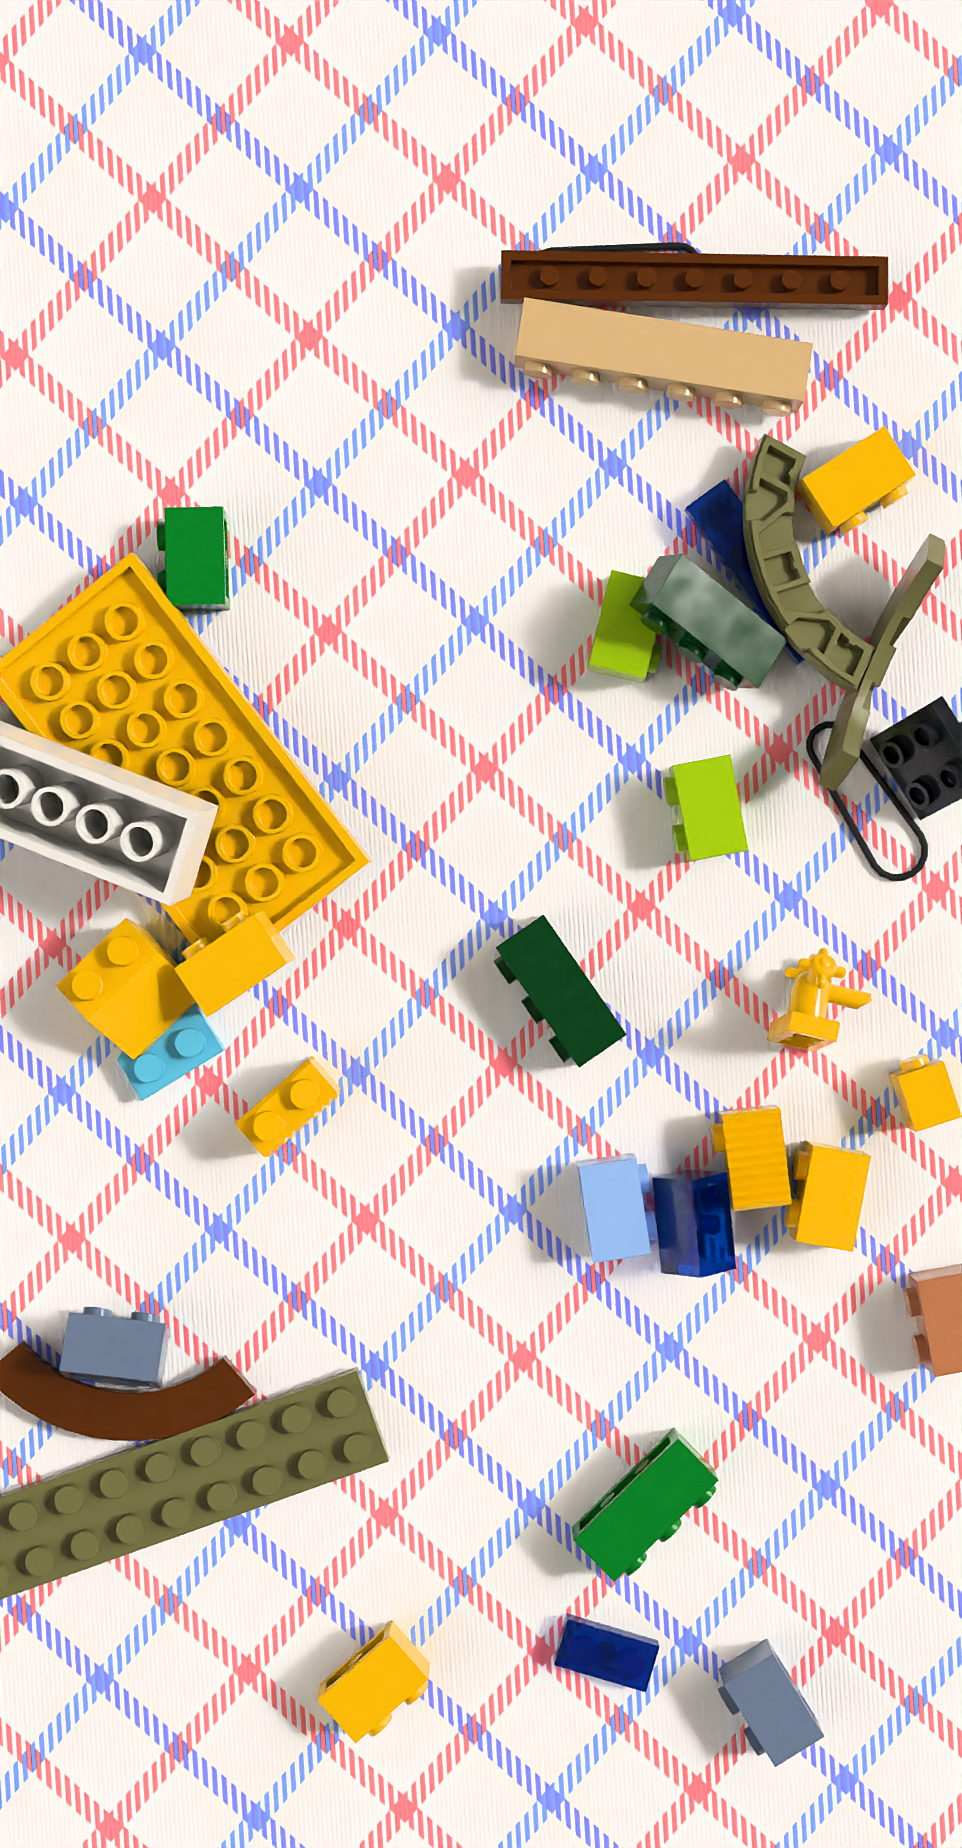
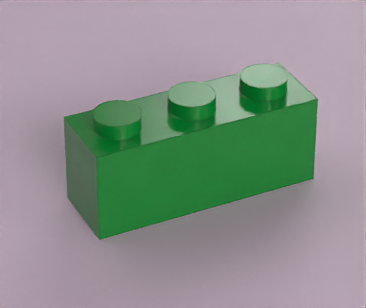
M673 1428L572 1526L573 1540L614 1582L623 1573L626 1576H630L645 1562L647 1558L645 1552L658 1539L661 1542H665L676 1533L682 1524L680 1518L692 1506L698 1509L711 1499L716 1492L714 1485L719 1481L715 1469Z

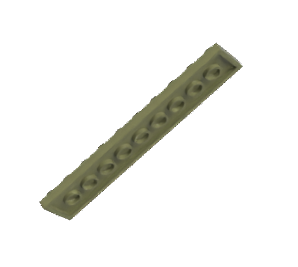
M358 1367L235 1410L214 1422L167 1438L154 1439L0 1494V1600L389 1462L390 1456Z

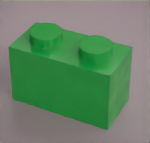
M224 507L164 508L165 522H157L156 533L158 550L165 551L166 570H158V584L167 594L168 600L180 612L230 610L228 515Z

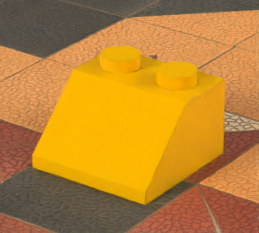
M127 918L114 928L56 985L90 1024L133 1060H137L196 1003L174 970L178 966L177 962L142 925Z

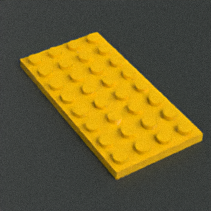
M129 553L0 659V696L28 732L219 806L191 896L171 906L159 902L191 944L205 936L212 943L225 934L221 925L244 909L249 916L263 910L278 933H280L372 861L180 610L171 604L165 591L159 586L157 580L137 554Z

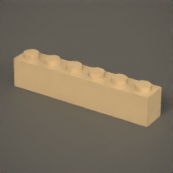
M524 297L514 367L523 368V374L534 378L548 379L551 378L552 373L571 376V382L583 386H598L599 381L617 383L619 390L628 393L644 394L648 388L666 391V397L677 401H693L695 396L714 399L713 404L722 408L740 409L742 404L761 406V412L764 414L784 417L789 416L790 411L798 412L804 402L813 343Z

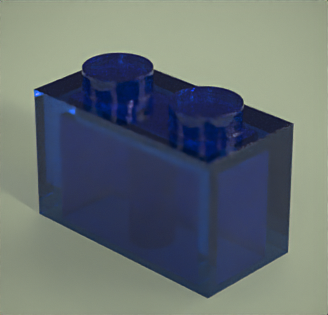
M687 1169L652 1177L661 1273L703 1278L737 1269L727 1172Z

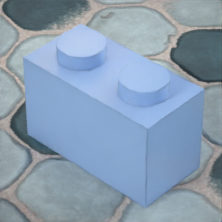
M634 1153L577 1161L593 1263L651 1254L649 1241L658 1240L654 1212H645L642 1193L650 1192L646 1163L637 1164Z

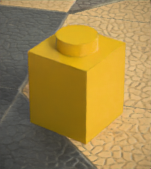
M921 1054L900 1061L901 1069L889 1073L908 1129L918 1132L962 1117L944 1061L938 1059L929 1060L927 1054Z

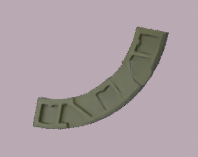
M764 433L758 441L750 462L743 499V535L753 580L763 604L790 645L815 670L851 694L857 690L875 647L860 639L845 627L829 608L825 610L809 585L811 581L802 562L798 544L794 542L792 529L797 484L807 456Z

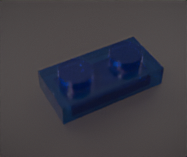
M567 1613L553 1661L555 1666L646 1692L660 1645L656 1639Z

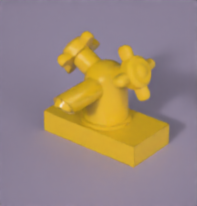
M821 948L816 955L811 954L808 959L801 958L796 968L787 967L785 969V975L795 979L787 1014L770 1023L767 1041L814 1052L837 1042L840 1022L825 1019L828 1003L857 1010L872 1001L871 993L831 984V978L833 977L844 978L846 969L837 966L835 960L828 956L826 948Z

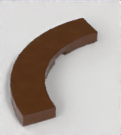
M24 1340L0 1360V1391L22 1409L66 1431L92 1438L114 1441H144L178 1435L220 1419L237 1409L257 1392L226 1355L212 1366L192 1377L173 1383L170 1386L162 1387L161 1389L143 1391L142 1389H116L103 1386L100 1388L72 1378H65L58 1368L38 1355Z

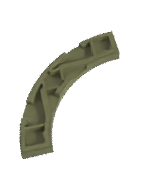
M929 533L903 574L869 638L868 644L875 647V650L857 690L851 694L846 691L826 747L818 783L832 791L840 786L859 759L864 732L870 716L872 691L875 687H880L897 649L893 645L912 620L926 594L943 570L945 540Z

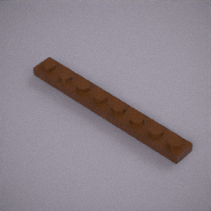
M501 250L500 304H523L524 297L570 305L885 310L888 305V257Z

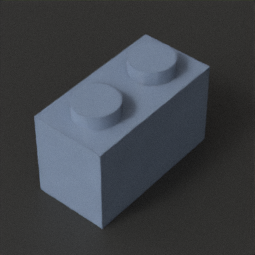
M89 1306L83 1307L82 1314L69 1312L59 1371L65 1378L162 1388L170 1330L166 1323H159L160 1316L144 1312H132L130 1319L111 1317L112 1311L109 1309Z
M765 1639L719 1668L723 1681V1686L718 1688L720 1696L732 1715L741 1712L749 1725L743 1731L750 1745L758 1756L766 1752L774 1767H777L825 1737L818 1719L768 1639Z

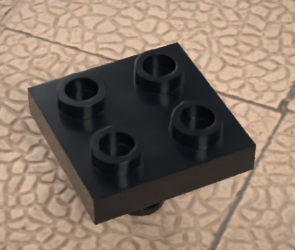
M940 696L869 739L920 820L962 799V721L959 722L943 696Z

